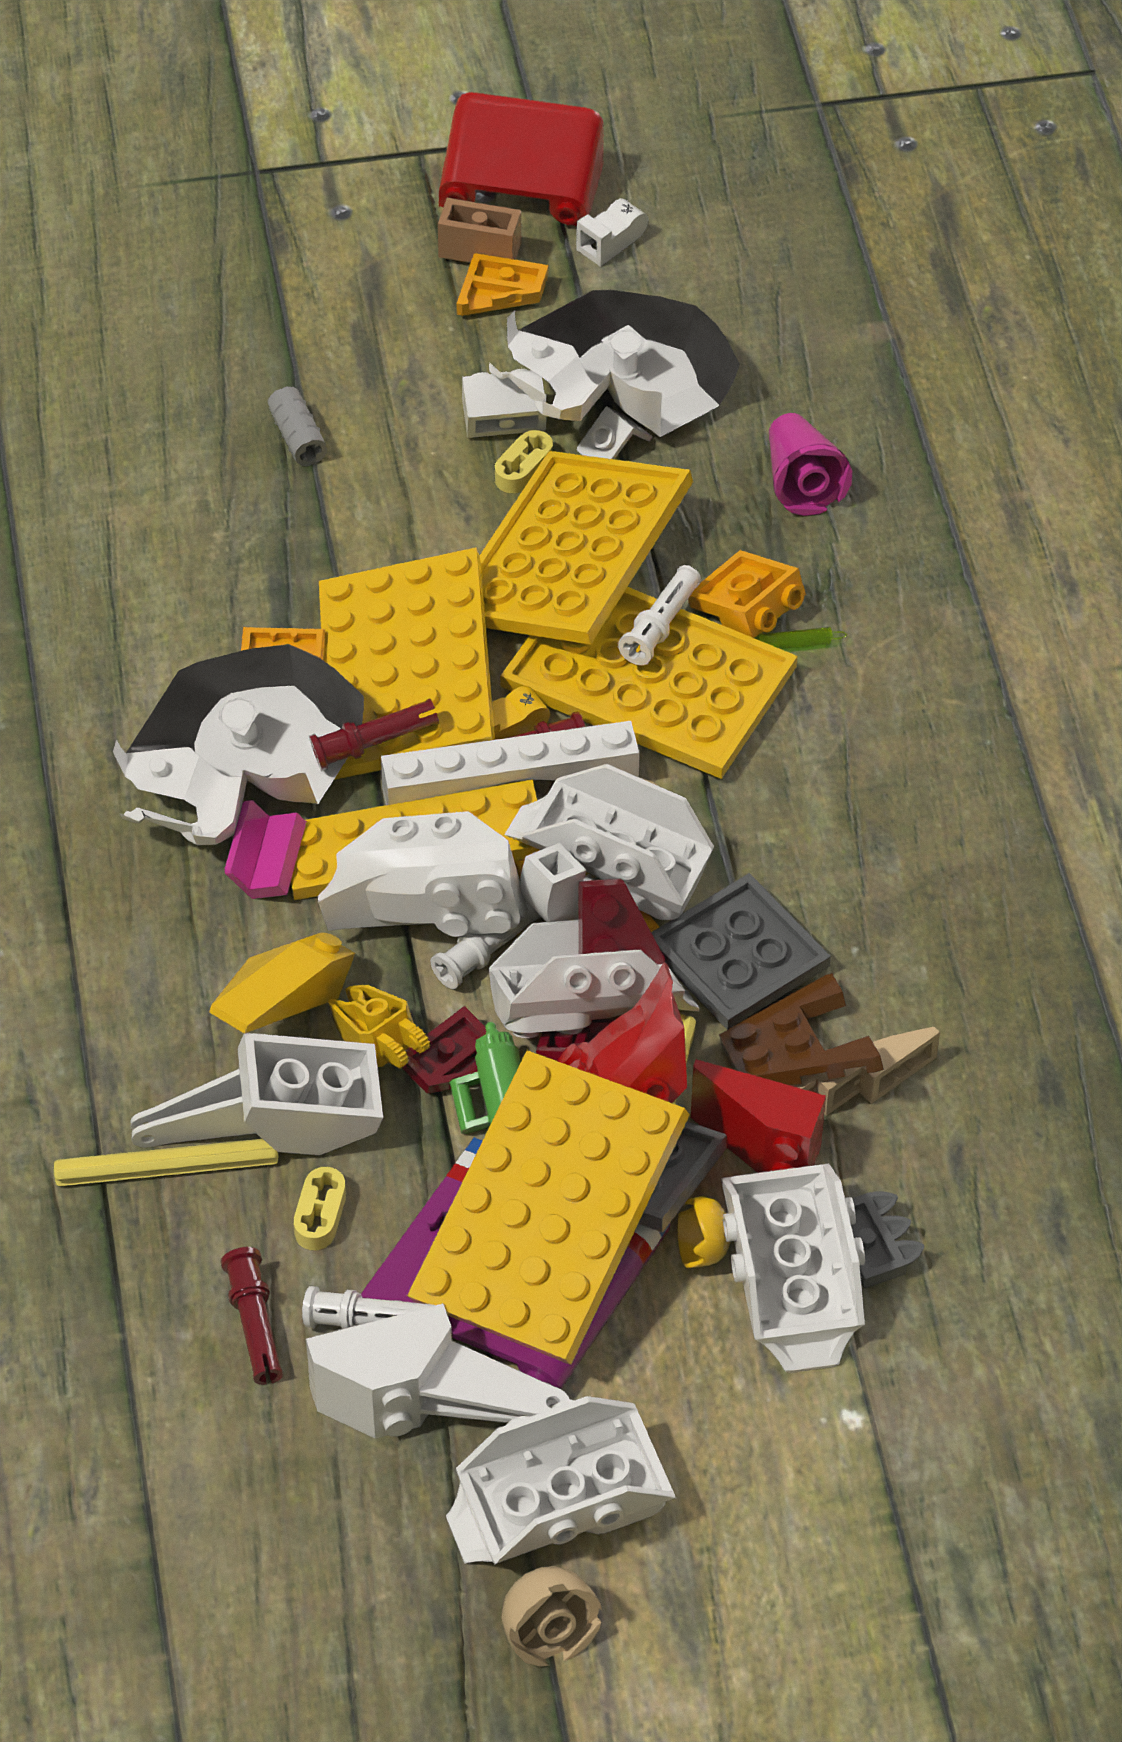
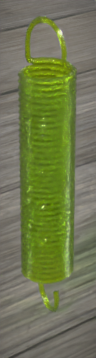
M829 626L759 634L757 640L784 650L829 645L832 642L831 638L833 640L843 639L847 634L843 631L832 632V628ZM833 633H843L845 636L834 638Z

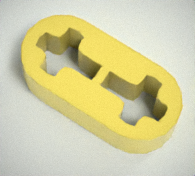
M531 430L523 433L495 463L496 486L506 493L522 492L548 451H553L551 436L540 430Z
M319 1167L311 1171L305 1179L294 1215L295 1239L305 1249H324L335 1238L346 1200L345 1179L343 1174L337 1169ZM324 1185H331L332 1189L327 1191L325 1201L319 1200L318 1191L322 1190ZM315 1216H320L321 1226L317 1227L316 1232H309L307 1228L312 1227Z

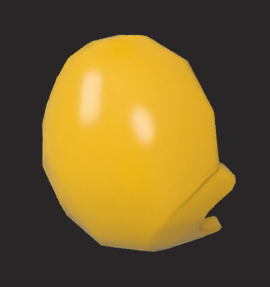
M702 1196L690 1198L685 1204L693 1205V1207L680 1212L677 1218L680 1256L686 1268L709 1266L719 1262L725 1256L731 1242L726 1241L724 1233L723 1214L726 1213L720 1203L714 1199Z

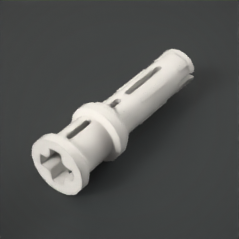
M688 565L680 566L675 576L661 592L650 610L638 614L634 620L632 631L625 633L618 641L619 651L626 660L636 665L649 663L654 656L655 646L664 642L668 637L669 623L682 608L693 590L700 584L701 577L697 570ZM639 645H641L640 651L636 652L635 650L638 648Z
M526 902L528 907L526 918H520V923L513 930L504 933L467 934L460 936L454 947L446 953H437L431 958V967L434 974L446 987L450 989L457 988L461 985L464 976L475 968L482 969L488 965L491 958L490 954L541 916Z
M309 1286L303 1300L302 1318L305 1327L315 1328L317 1324L341 1326L342 1329L435 1305L362 1298L361 1294L357 1293L356 1290H347L344 1294L321 1292L319 1287Z

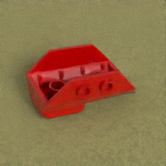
M663 962L653 981L633 1009L611 1022L589 1043L583 1042L578 1046L576 1044L568 1046L559 1057L558 1062L673 1103L687 1088L685 1029L672 992L673 979L667 963Z

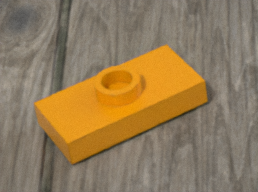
M243 627L241 651L290 644L323 660L326 631L325 629Z

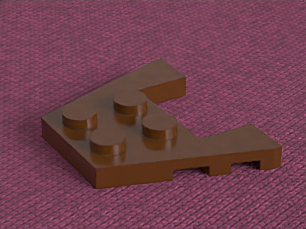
M832 973L819 978L719 1034L722 1049L733 1070L787 1085L802 1084L801 1076L825 1073L828 1079L845 1077V1069L863 1066L866 1067L867 1074L884 1070L881 1055L869 1036L824 1050L807 1019L846 1006L843 991Z

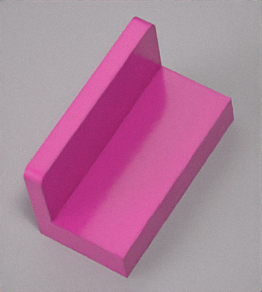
M253 800L244 801L226 862L225 874L251 899L287 895L306 821L298 813L269 816Z

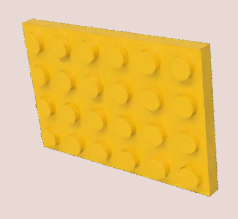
M548 451L479 555L486 628L591 645L693 484L691 471L681 468Z
M476 547L319 581L321 629L326 631L323 661L335 668L364 696L362 724L424 702L429 698L432 700L435 709L419 714V718L437 713L439 719L438 725H432L364 749L365 754L361 755L362 757L355 760L353 757H348L334 780L382 770L381 756L495 740L481 561Z
M627 587L591 645L529 635L500 675V687L513 691L521 686H529L546 706L570 716L571 713L578 711L583 721L591 725L597 726L631 721L637 744L722 779L796 669L798 656L680 609L669 623L668 637L664 642L655 646L654 656L649 663L645 665L633 664L620 653L618 641L625 633L632 631L634 620L638 614L650 610L657 598ZM639 645L638 648L635 650L636 652L640 651L641 645Z
M527 1050L407 1296L416 1303L444 1304L446 1313L450 1317L571 1365L690 1114L681 1106Z

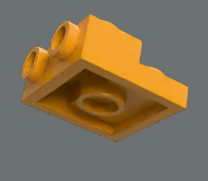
M739 550L693 590L688 597L690 608L718 616L721 625L755 638L763 632L772 631L776 626L777 619L790 609H798L803 603L806 592L799 568Z

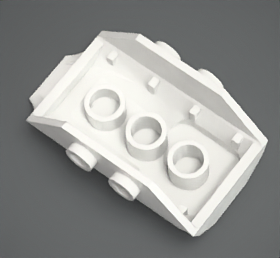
M609 764L557 778L546 796L531 804L521 806L504 834L509 838L539 850L560 843L586 869V872L603 880L622 878L639 910L659 920H673L683 913L714 848L685 797Z
M469 811L381 819L336 854V872L328 886L318 895V903L328 931L376 926L435 924L442 932L455 937L467 934L504 933L516 928L520 923V918H526L528 913L526 901L521 893L520 880L509 841Z
M578 920L532 923L489 967L495 1012L504 1027L513 1031V1035L516 1037L533 1038L538 1036L540 1032L547 1031L574 1035L581 1032L584 1027L589 1026L592 1020L623 1015L633 1009L653 981L662 964L657 965L642 950L578 954ZM669 969L673 979L672 992L678 1009L699 1012L700 1008Z
M829 1164L721 1178L728 1214H723L725 1238L727 1242L734 1241L737 1254L731 1255L732 1272L735 1282H743L754 1339L764 1344L774 1354L787 1373L831 1368L839 1365L842 1353L849 1339L856 1330L865 1325L860 1265L865 1264V1254L861 1237H853L851 1225H855L856 1216L852 1197H844L841 1180Z
M586 1396L575 1401H561L550 1410L531 1417L520 1416L514 1418L506 1426L497 1428L456 1468L460 1485L455 1502L446 1518L464 1563L492 1561L494 1564L551 1543L563 1544L569 1542L578 1533L584 1531L594 1534L607 1533L651 1517L661 1511L666 1501L672 1500L676 1496L635 1404Z

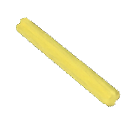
M263 1139L60 1159L54 1162V1178L56 1185L68 1186L276 1164L279 1157L277 1150H274Z

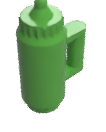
M493 1022L486 1024V1034L476 1040L477 1054L475 1061L478 1072L450 1081L462 1134H469L489 1128L521 1063L519 1049L514 1045L512 1035L508 1032H499ZM481 1083L488 1115L476 1119L469 1087Z

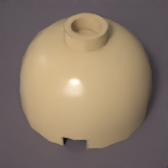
M557 1566L541 1567L526 1573L513 1584L505 1596L501 1618L506 1637L515 1653L525 1663L540 1667L549 1666L545 1659L563 1652V1658L566 1661L585 1649L600 1629L601 1621L597 1615L599 1609L602 1610L593 1590L575 1572Z

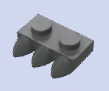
M875 1191L852 1198L856 1216L855 1225H851L853 1237H861L865 1254V1264L860 1265L861 1284L864 1289L905 1275L907 1266L919 1258L925 1246L923 1243L912 1240L896 1241L908 1230L911 1224L910 1219L901 1216L882 1217L893 1208L898 1196L890 1192Z

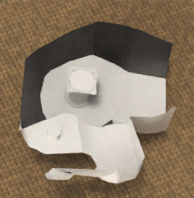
M592 290L517 330L515 311L507 317L508 347L512 351L513 358L549 381L556 392L552 405L546 403V394L507 371L500 372L490 362L489 372L497 378H509L534 400L537 410L542 415L557 419L581 421L595 402L600 399L606 403L617 404L629 416L661 437L720 406L735 379L740 364L723 332L696 305L660 296L617 290Z
M290 644L246 649L196 662L177 672L127 752H124L116 740L113 753L125 777L131 780L137 789L189 802L196 806L198 822L189 824L141 808H136L131 812L126 811L124 815L120 814L122 819L136 824L147 820L181 832L188 841L196 845H213L234 835L242 808L246 783H252L263 792L280 800L319 804L347 758L329 764L328 770L321 772L309 740V735L316 734L319 737L342 729L343 723L354 722L355 726L362 724L364 696L328 663L318 656Z

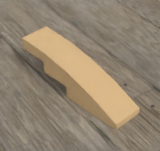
M929 1027L874 1041L873 1043L881 1055L884 1067L882 1071L867 1074L866 1067L863 1066L845 1069L846 1074L842 1078L828 1079L825 1073L801 1076L802 1084L790 1086L826 1095L824 1113L826 1116L858 1093L872 1104L937 1058L940 1031L935 1027Z

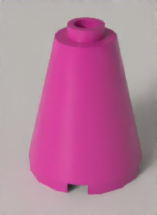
M787 413L776 418L769 428L773 487L777 499L788 511L794 514L808 516L827 511L826 506L836 499L840 502L846 496L852 484V469L847 457L801 415Z

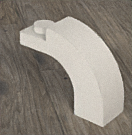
M557 843L525 857L520 887L525 901L546 922L578 920V881L603 879L592 874L585 876L586 869L560 843Z

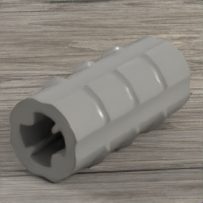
M284 387L276 390L269 397L268 405L275 420V425L279 427L282 438L285 439L288 445V451L292 453L296 463L301 466H310L318 463L325 457L327 448L320 433V428L315 424L313 414L309 412L306 406V401L303 400L299 390L294 387Z

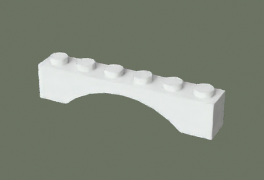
M625 721L381 756L382 789L386 805L481 789L513 781L532 779L556 780L557 778L604 764H609L639 777V750L632 722Z

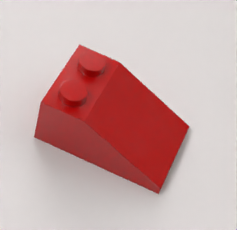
M695 1060L692 1075L690 1118L702 1127L726 1134L727 1148L757 1173L815 1165L822 1144L826 1095L705 1061Z

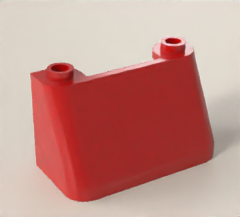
M476 92L462 94L458 98L454 109L438 192L439 207H444L447 198L474 202L477 190L549 200L550 213L557 221L577 226V221L586 215H590L603 168L604 123L602 117L593 109Z

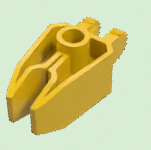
M370 985L347 987L345 991L349 1002L332 998L328 1000L335 1025L343 1041L375 1044L377 1067H382L389 1062L395 1065V1067L401 1068L409 1061L406 1049L410 1047L419 1053H423L430 1048V1041L426 1033L413 1023L406 1000Z

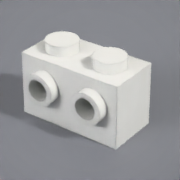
M516 369L509 372L544 393L542 377L532 370ZM485 372L462 377V402L467 438L525 433L531 430H546V416L537 410L534 400L509 378L501 379Z

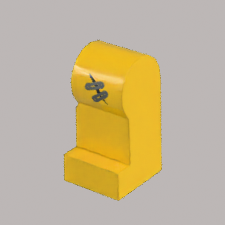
M529 686L518 687L505 698L502 697L492 702L495 740L533 731L534 726L538 722L545 721L547 723L550 718L549 709Z

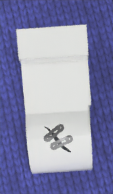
M618 199L610 205L606 212L603 211L594 218L586 215L577 221L576 250L601 267L642 236L648 224V216L625 199ZM594 242H597V250L591 247Z

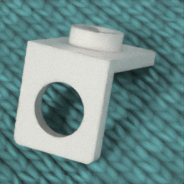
M606 406L577 447V451L585 456L615 460L632 434L647 441H650L652 436L628 416Z

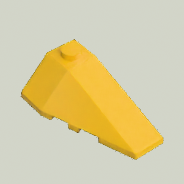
M320 932L248 958L212 1003L209 1013L245 1034L325 1004L331 998L338 999L355 952L344 947L342 941L336 936Z

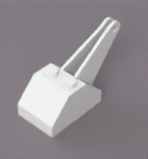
M245 1033L238 1046L239 1069L158 1106L137 1113L131 1118L132 1142L142 1148L176 1142L257 1133L277 1152L322 1155L375 1134L383 1119L375 1044Z
M444 1304L306 1339L310 1390L317 1411L373 1438L387 1435H404L413 1428L421 1427L428 1414L509 1422L520 1416L531 1417L550 1410L555 1404L569 1400L568 1395L563 1390L452 1341L451 1325Z

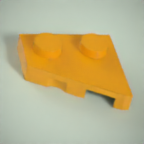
M474 253L456 304L457 315L463 316L540 303L548 279V265Z

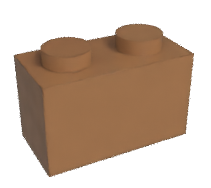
M451 198L446 199L438 221V257L471 263L473 254L478 253L516 260L521 246V210Z

